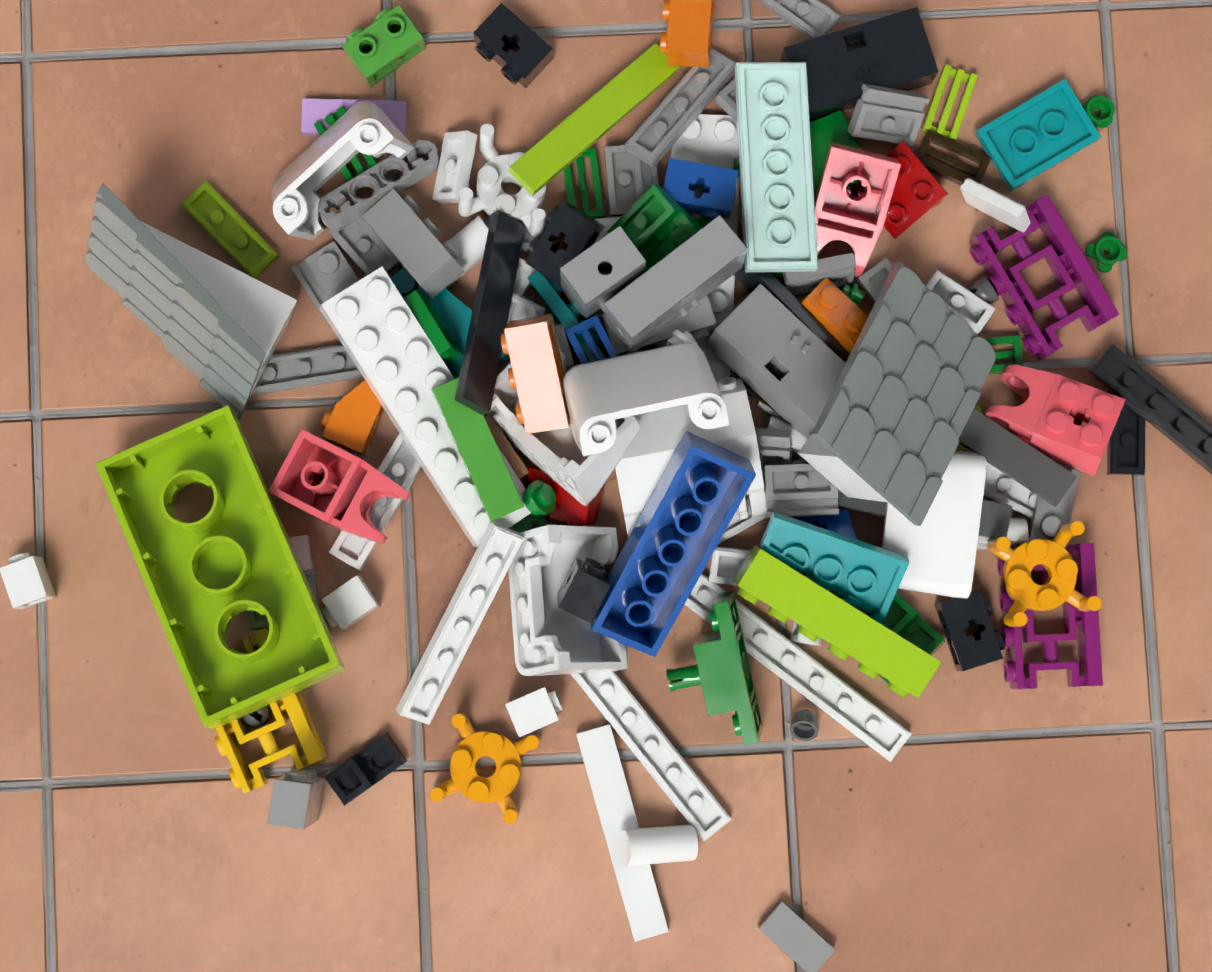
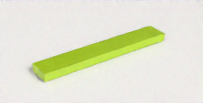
M655 43L509 167L508 172L534 196L673 77L680 67L668 66L666 53H661L660 46Z

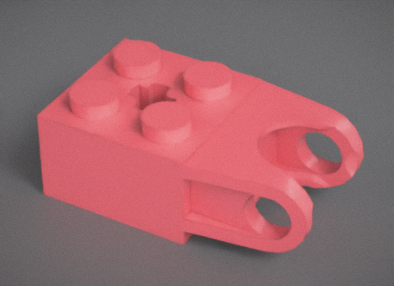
M830 142L814 198L817 257L828 242L833 240L845 241L853 248L856 263L854 277L859 278L862 275L879 235L883 230L901 167L898 159ZM853 180H860L861 185L864 186L863 191L857 190V195H851L850 189L847 187L850 182L853 183Z
M1020 365L1006 366L1001 373V380L1013 392L1021 396L1024 403L1014 407L991 405L988 406L984 415L1051 460L1095 476L1126 399L1059 374Z
M301 429L268 490L269 493L341 531L380 544H384L388 537L372 524L370 519L372 506L383 497H393L407 501L411 494L361 458ZM323 477L324 480L320 484H318L320 478Z

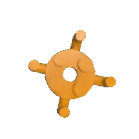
M1074 521L1063 524L1052 541L1034 539L1024 542L1014 549L1010 548L1011 542L1004 536L991 539L988 542L987 547L989 551L1005 561L1003 577L1008 595L1014 601L1004 617V623L1008 627L1024 626L1028 621L1027 615L1024 613L1026 609L1036 611L1052 610L1062 605L1065 601L1083 612L1097 611L1101 608L1102 602L1099 597H1085L1074 590L1078 567L1065 547L1071 537L1081 535L1084 532L1085 527L1082 522ZM1036 565L1043 566L1048 572V579L1043 585H1037L1031 579V570Z
M464 713L455 714L451 719V723L458 729L463 740L455 748L451 757L450 772L452 778L434 787L430 791V799L433 802H440L443 798L459 790L465 797L474 802L491 803L497 801L503 812V820L508 824L514 823L519 813L509 794L517 785L521 775L522 762L520 756L536 749L540 743L539 737L536 734H530L513 743L509 738L496 732H475ZM484 756L491 757L496 763V771L489 777L481 776L476 770L478 759Z

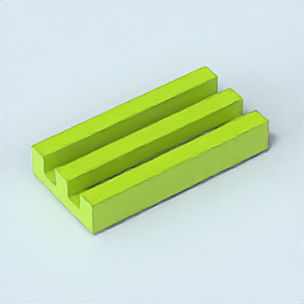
M945 64L921 131L927 132L930 130L955 141L978 75L974 73L970 75L964 73L965 70L959 68L955 70L952 69L951 65ZM948 77L954 78L938 127L932 126ZM962 81L967 84L949 132L945 130Z

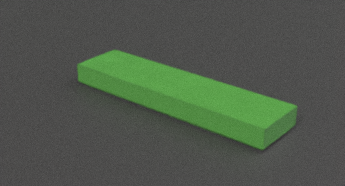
M458 377L431 389L489 521L492 522L523 508L524 505L484 415L455 401Z

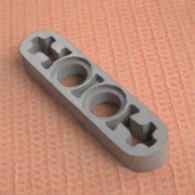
M428 140L415 141L411 143L414 149L403 159L393 154L326 194L318 204L322 222L330 228L344 227L361 217L393 188L399 194L432 174L439 165L438 150L435 144ZM422 154L424 157L429 156V159L424 161L422 158L417 159V156ZM408 165L409 167L412 166L413 170L409 171ZM392 169H398L403 172V176L396 181H390L384 177ZM362 187H370L374 190L373 195L366 199L358 198L355 193ZM347 197H350L353 206H350L349 200L346 202ZM335 207L337 210L341 209V212L336 214L333 211L330 212L329 209Z

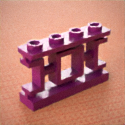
M1048 194L1036 200L1030 206L1025 207L1031 224L1024 233L1018 231L1001 241L991 226L984 232L975 235L969 241L971 245L969 251L973 260L978 266L983 265L989 275L987 279L997 296L1001 295L1007 306L1005 313L1014 326H1019L1025 336L1022 338L1024 346L1032 356L1036 355L1039 360L1064 347L1055 331L1076 319H1081L1089 333L1119 315ZM1040 228L1050 246L1033 254L1024 238ZM1012 245L1021 262L1005 272L995 254ZM1044 258L1061 288L1036 301L1020 272ZM1076 288L1086 306L1069 314L1059 297ZM1048 305L1057 322L1040 331L1031 313Z
M1094 543L1066 545L1065 549L1078 567L1074 590L1085 597H1097ZM1000 557L997 559L999 576H1003L1005 561ZM1036 565L1031 572L1038 571L1039 585H1043L1048 579V572L1043 566ZM1004 579V590L1000 591L999 602L1001 611H1006L1007 614L1014 601L1008 595ZM1065 601L1063 603L1065 634L1034 635L1033 610L1028 609L1024 612L1028 618L1024 626H1002L1001 635L1005 647H1008V661H1004L1003 667L1004 679L1006 682H1010L1011 689L1037 688V670L1067 669L1068 687L1103 686L1098 610L1083 612ZM1022 635L1023 642H1043L1044 663H1025L1023 669ZM1077 640L1079 663L1076 661L1058 662L1057 641Z

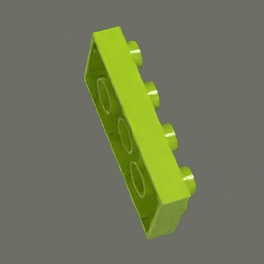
M229 405L95 463L204 727L211 730L219 728L346 670L271 494L268 492V487L237 415ZM197 482L212 487L214 493L213 505L204 518L192 523L175 518L173 505L177 499L178 492L182 488ZM247 610L256 611L263 616L266 615L269 622V634L265 643L258 650L249 654L238 652L233 648L230 649L227 642V630L230 622L239 613Z

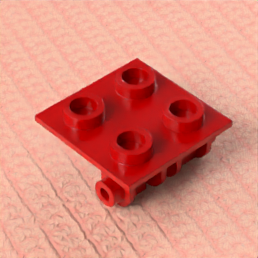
M904 141L886 155L898 159L901 163L884 227L894 239L898 238L948 195L946 190ZM859 182L852 185L851 188L857 194V190L863 191L864 186Z

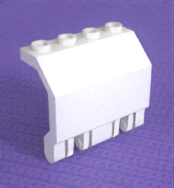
M726 377L716 381L727 408L728 426L714 429L697 427L689 416L687 404L638 414L640 417L638 421L640 431L615 467L628 538L686 431L751 461L756 476L745 495H748L752 518L766 515L764 482L756 431L747 391L742 379L736 380L732 377ZM745 496L736 511L740 520L748 518Z

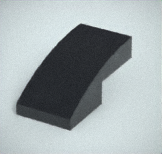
M387 732L324 777L345 806L406 763L407 759Z

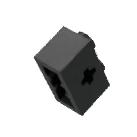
M502 3L473 33L476 44L475 50L486 61L490 62L493 59L502 67L500 71L503 76L514 85L519 82L523 87L527 88L554 59L553 48ZM508 45L512 48L517 45L518 51L509 50L506 53L505 46Z
M562 203L560 207L556 205L550 211L545 221L548 226L542 236L537 235L527 249V253L530 255L525 262L559 286H561L560 268L591 247L605 227L571 203ZM558 236H566L564 242L568 244L567 249H558L560 247V243L557 241Z
M586 557L584 561L576 558L557 594L558 608L591 624L611 586L608 573L604 570L605 566L589 557Z
M981 590L970 592L967 599L952 598L934 604L956 671L963 672L1003 659L1001 650L1005 649L1004 641L1000 631L993 629L990 616H993V608L989 598L982 596ZM969 622L971 625H978L979 631L974 633V637L972 635L966 636L965 629L969 628Z

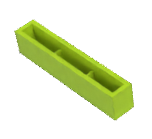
M756 545L732 581L740 587L737 592L738 595L754 605L758 600L763 601L771 606L767 613L783 623H786L789 618L800 625L797 631L810 640L816 642L819 637L830 643L828 651L846 661L848 656L860 662L857 669L873 679H876L878 674L888 679L890 682L887 687L903 698L910 693L919 699L941 664V661Z

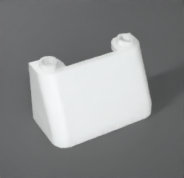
M368 101L356 103L275 178L272 184V207L276 221L288 235L314 241L326 230L320 223L318 204L321 197L316 192L359 152L373 155L376 158H379L384 153H391L403 159L414 149V146L376 104Z
M680 343L576 365L570 368L563 378V388L573 439L583 456L609 450L617 438L615 419L687 404L689 416L697 427L714 429L729 425L727 408L705 353L692 343Z
M559 349L563 371L565 375L568 371L565 364L563 363L566 357L563 354V352ZM510 363L497 376L491 410L486 415L491 414L492 419L497 423L512 445L577 501L587 506L597 496L640 431L638 424L640 420L639 415L615 419L617 438L614 445L609 450L587 456L582 455L574 441L571 424L567 428L526 434L524 423L519 424L516 415V403L519 402L517 389H512L509 383L508 369L512 368Z
M955 451L941 479L943 483L921 526L914 525L887 502L881 548L906 556L909 559V565L898 589L967 599L969 597L973 583L986 479V459L984 456L973 452Z
M545 525L521 532L520 534L525 538L508 569L514 654L519 673L523 676H544L628 669L627 648L625 644L591 630L590 623L558 608L557 594L576 558L584 561L586 557H589L604 566L610 565L615 560L619 551L616 528Z

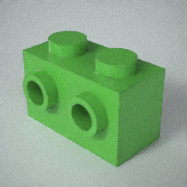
M399 5L392 10L387 8L381 11L374 18L373 24L364 30L359 28L353 31L346 38V43L342 45L347 57L370 88L426 49L424 38Z

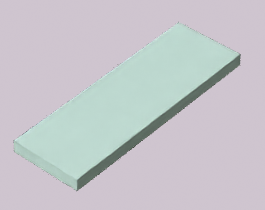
M737 62L735 65L743 237L744 245L747 247L745 273L816 271L818 269L806 62Z

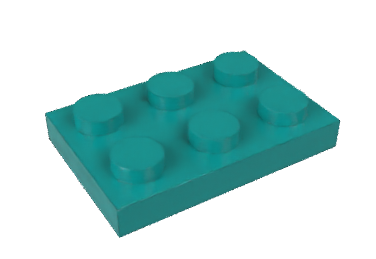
M1066 79L986 124L974 133L1010 192L1101 138Z

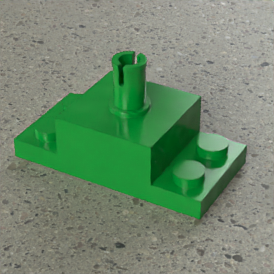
M734 590L723 592L718 595L713 604V609L710 610L713 630L699 633L693 644L697 664L666 669L667 681L670 680L668 686L671 692L701 685L708 716L735 711V714L732 715L736 736L742 735L744 746L759 743L763 725Z

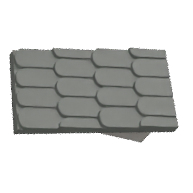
M103 183L97 192L96 201L93 205L94 215L90 223L91 234L88 238L89 246L85 255L88 267L124 299L122 304L162 339L163 345L168 352L201 380L199 385L223 407L229 405L240 421L254 388L286 331L297 300L138 220Z
M901 262L894 263L810 437L798 454L847 497L889 502L910 522L921 526L943 483L941 479L958 447L959 437L981 395L979 392L995 362L996 352L988 341L979 337L962 317L956 315L944 303L939 295L926 287L916 273L906 268Z

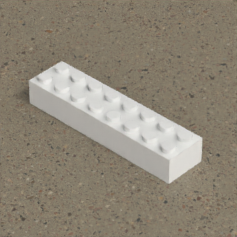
M382 266L322 303L319 309L472 546L478 547L490 521L431 391L433 388L454 380V377ZM499 449L524 505L523 508L492 521L495 524L509 528L531 512L526 508L523 500V494L526 491L525 487Z

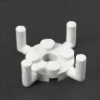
M490 124L482 125L480 128L479 149L487 163L478 172L476 184L477 197L473 198V191L470 188L465 187L459 191V214L463 217H468L484 210L491 216L492 213L501 210L518 222L523 221L533 237L541 236L544 230L546 214L540 207L545 198L546 185L532 196L508 172L509 167L524 153L514 152L499 156L493 146L494 127ZM512 182L517 184L521 190L517 194L510 195L505 193L501 187L506 183Z

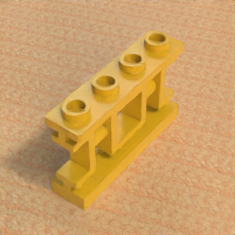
M269 627L242 638L248 654L257 650L256 645L261 647L265 643L269 634ZM300 691L270 704L276 721L247 734L240 718L216 728L218 736L215 737L217 748L222 756H228L232 766L229 769L231 781L236 789L241 788L244 794L268 784L261 767L291 754L298 770L328 757ZM284 710H287L304 750V756L298 743L279 751L272 731L289 724ZM233 733H235L240 745L259 738L266 757L249 764L253 779Z

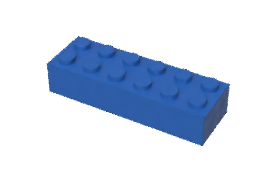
M685 432L608 575L611 586L590 624L591 630L656 657L756 476L749 459L693 433Z

